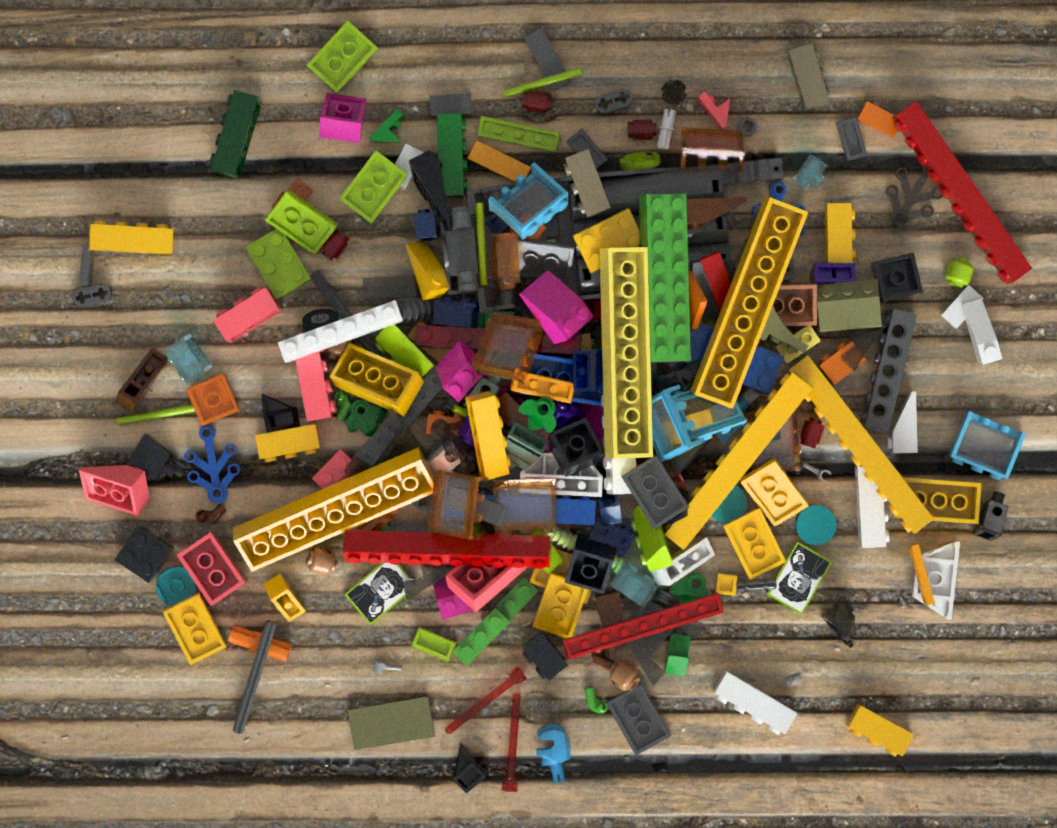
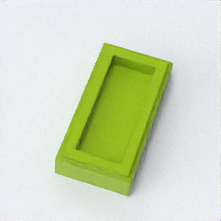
M419 626L411 646L449 661L456 641Z

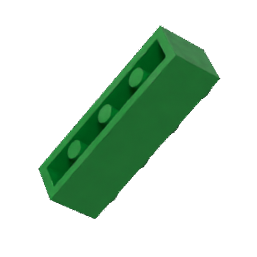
M437 114L438 157L443 165L440 168L446 198L464 197V192L468 190V180H464L463 172H467V159L463 160V152L467 151V141L462 139V131H466V119H462V114Z

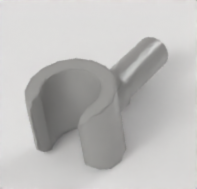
M806 462L803 464V467L814 472L821 481L827 482V480L822 478L824 472L831 475L829 470L815 468Z
M376 661L372 670L375 673L383 674L384 669L402 671V666Z

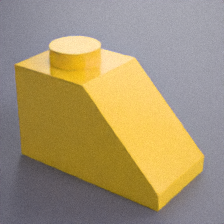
M281 574L263 584L270 600L288 622L306 612L296 594Z

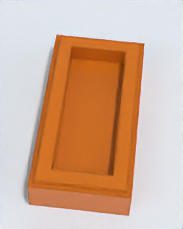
M866 101L857 120L891 138H894L897 132L893 125L892 117L894 115Z

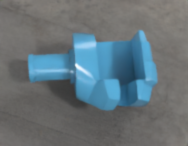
M551 723L540 727L537 731V736H539V740H553L554 746L537 748L536 755L542 757L541 766H550L553 784L559 783L558 774L561 783L566 781L562 763L570 759L571 744L565 727L560 724Z

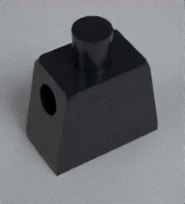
M144 433L126 464L144 470L146 476L154 479H159L162 473L173 478L178 467L169 463L173 454L147 433Z
M994 491L991 500L983 503L979 513V524L975 525L972 535L989 541L1001 537L1009 509L1007 505L1003 504L1005 494Z

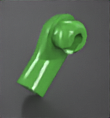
M339 390L334 395L340 407L335 417L345 421L352 403L349 395L345 391Z
M594 687L584 688L587 707L599 714L606 712L608 705L606 702L595 697Z

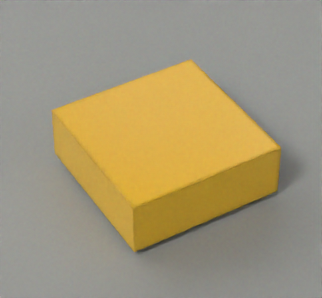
M717 573L715 593L736 596L738 575Z

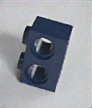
M430 209L418 210V214H414L417 241L438 240L435 213L431 212Z
M603 479L602 497H597L601 525L622 523L618 494H607Z

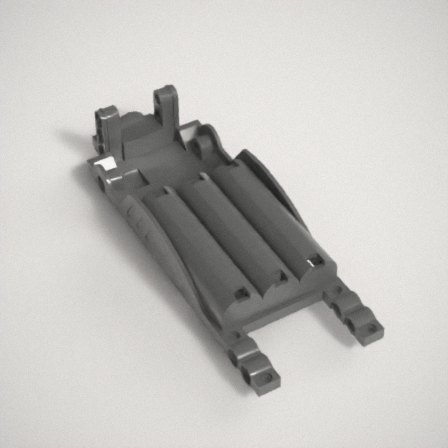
M761 159L697 167L655 168L598 173L611 209L590 218L586 214L582 215L580 208L576 207L575 199L580 198L579 194L575 195L571 183H574L572 176L556 178L554 180L568 192V205L563 211H558L553 215L548 223H543L546 229L542 232L540 240L546 241L547 237L557 236V243L575 245L569 285H565L584 302L601 300L600 269L591 273V280L584 281L583 271L589 270L572 235L627 208L630 209L640 230L639 196L686 194V199L725 198L723 185H733L740 182L752 183L759 180H781L784 178L782 159ZM539 183L534 184L519 196L529 207L527 213L533 216L556 199ZM498 185L466 190L468 207H456L450 210L452 230L448 232L440 221L444 268L450 287L447 290V295L478 293L479 312L514 310L516 281L523 278L508 277L513 240L508 236L510 232L507 231L501 237L500 280H488V285H480L475 203H483L484 218H490L494 212L489 211L488 198L492 196L498 201L501 198V190L505 186L512 190L517 185ZM726 213L718 217L719 230H717L716 219L701 225V229H689V226H687L688 271H691V260H699V258L716 251L720 252L722 259L731 258ZM790 259L787 267L788 272H785L782 281L795 279L793 260ZM733 268V277L736 272L735 268Z

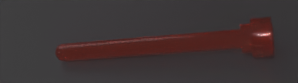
M518 666L514 668L506 681L445 728V732L451 734L511 686L518 683L522 684L526 681L527 677Z
M519 693L513 694L507 776L504 778L501 787L502 791L518 792V783H516L514 778L521 700Z

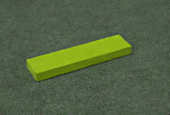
M481 116L477 137L556 153L560 132Z

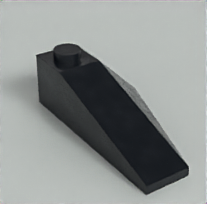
M429 150L409 160L412 179L424 200H428L430 208L436 211L439 220L449 232L452 230L440 168L443 165L438 155L434 156L432 151Z
M839 600L821 617L849 648H852L854 646L855 616L852 614L854 609L847 601L843 603Z

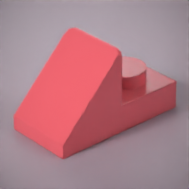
M703 92L698 96V102L717 127L723 131L727 125L730 98L719 107H716L717 102L714 97Z

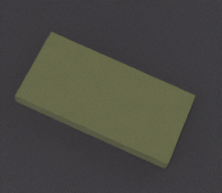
M428 696L348 709L354 750L435 737Z

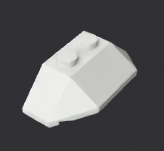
M543 453L528 469L520 472L519 493L602 497L603 476L592 465L565 477L553 453Z

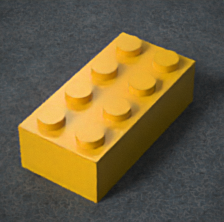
M351 343L347 345L329 376L335 387L403 417L406 415L424 383L417 371Z
M903 477L933 516V521L979 524L982 483ZM893 514L894 518H901L899 514L897 516Z

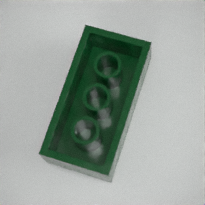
M234 90L233 95H229L227 100L229 109L227 114L223 115L221 126H223L222 133H218L215 141L217 150L216 153H212L209 165H212L211 169L215 173L240 180L262 105L261 100L257 96Z

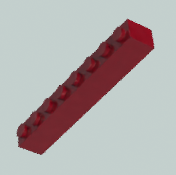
M416 325L415 346L420 348L452 349L461 339L468 347L475 351L522 353L523 351L536 354L581 356L582 336L577 333L567 341L554 344L546 332Z

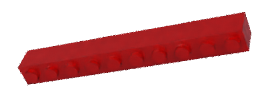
M918 102L911 103L892 117L894 127L897 131L902 132L907 146L911 149L913 148L917 154L918 162L929 171L928 176L933 182L938 184L941 195L949 200L952 205V211L957 216H960L963 220L964 228L974 236L975 244L980 249H983L989 264L994 265L997 269V275L1000 280L1006 282V284L1014 283L1033 269Z
M345 530L343 555L345 562L353 564L359 562H369L371 564L390 563L393 565L408 563L411 565L431 564L433 566L443 564L456 567L472 565L474 567L493 566L501 568L503 566H513L514 568L534 567L536 569H543L544 567L550 568L552 545L551 536Z

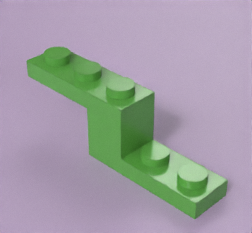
M523 577L452 652L468 666L510 623V620L530 601L538 590Z

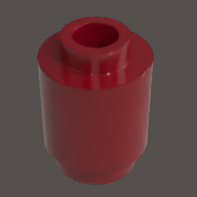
M534 91L524 92L523 109L546 114L547 110L551 111L552 98H549V94Z
M652 119L628 122V138H633V140H653V136H657V124L653 123Z
M335 230L322 245V255L331 261L333 258L338 260L347 247L349 238L340 231Z
M810 417L809 421L805 420L800 435V444L816 449V445L820 443L825 427L821 425V420Z

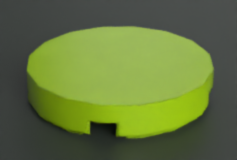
M647 152L628 154L620 159V167L623 170L651 169L659 166L661 163L660 155L652 152V155H647Z

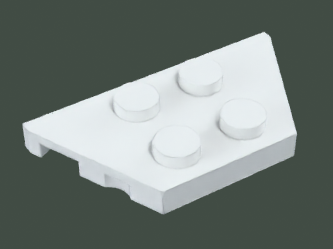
M957 541L922 553L935 604L926 606L948 620H952L960 542ZM914 572L912 597L923 603Z

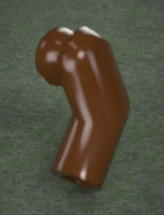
M219 503L213 511L198 510L196 512V519L200 523L214 524L227 510Z
M604 649L591 653L592 659L596 664L608 670L613 666L614 661L605 657Z

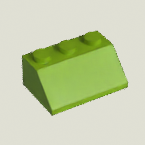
M395 324L384 328L375 338L378 342L375 346L383 354L387 351L391 356L389 360L417 371L422 379L433 369L434 365Z
M638 505L633 510L634 519H631L634 531L638 530L639 536H636L638 547L643 549V553L640 554L643 566L647 565L650 572L672 566L673 561L663 524L654 529Z

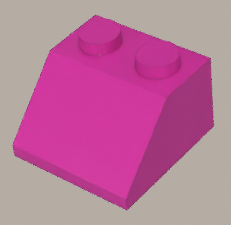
M327 93L320 117L319 137L360 143L367 99Z
M460 339L438 363L436 370L443 389L459 402L491 366Z
M446 575L432 579L443 620L474 611L448 588Z

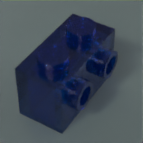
M442 297L441 300H434L432 325L478 328L479 304L473 303V299L461 298V302H456L453 297Z
M602 348L572 350L573 392L603 390Z
M598 517L587 539L617 548L616 554L625 558L635 535L631 534L632 529L624 525L621 528L613 524L602 526L601 519Z

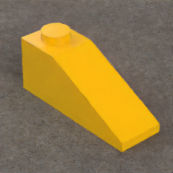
M425 241L406 244L405 246L422 299L442 298L450 288L443 267Z

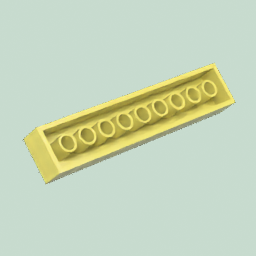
M648 247L600 249L605 458L653 457Z

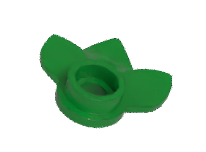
M541 397L538 400L528 399L519 407L518 411L520 413L528 415L529 431H536L543 427L548 433H551L556 427L557 420L554 415L556 407L552 399L548 397ZM543 404H546L549 409L546 410L543 407Z
M356 399L351 404V413L346 419V425L349 432L360 429L364 435L372 437L377 429L376 422L384 421L387 417L385 411L380 406L369 404L364 399ZM363 406L365 409L363 412H358L357 408Z
M692 573L687 579H679L672 584L669 591L670 594L679 596V604L709 595L705 588L706 580L699 573ZM694 579L699 580V585L697 587H694L692 585V581Z

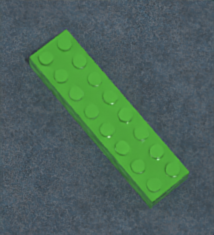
M686 194L639 196L640 247H648L651 362L691 361Z

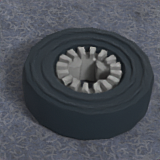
M316 309L303 317L302 325L304 331L308 332L339 321V318L334 310Z

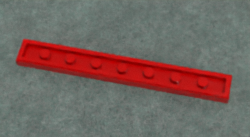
M714 593L562 639L567 659L570 660L724 613L719 593Z

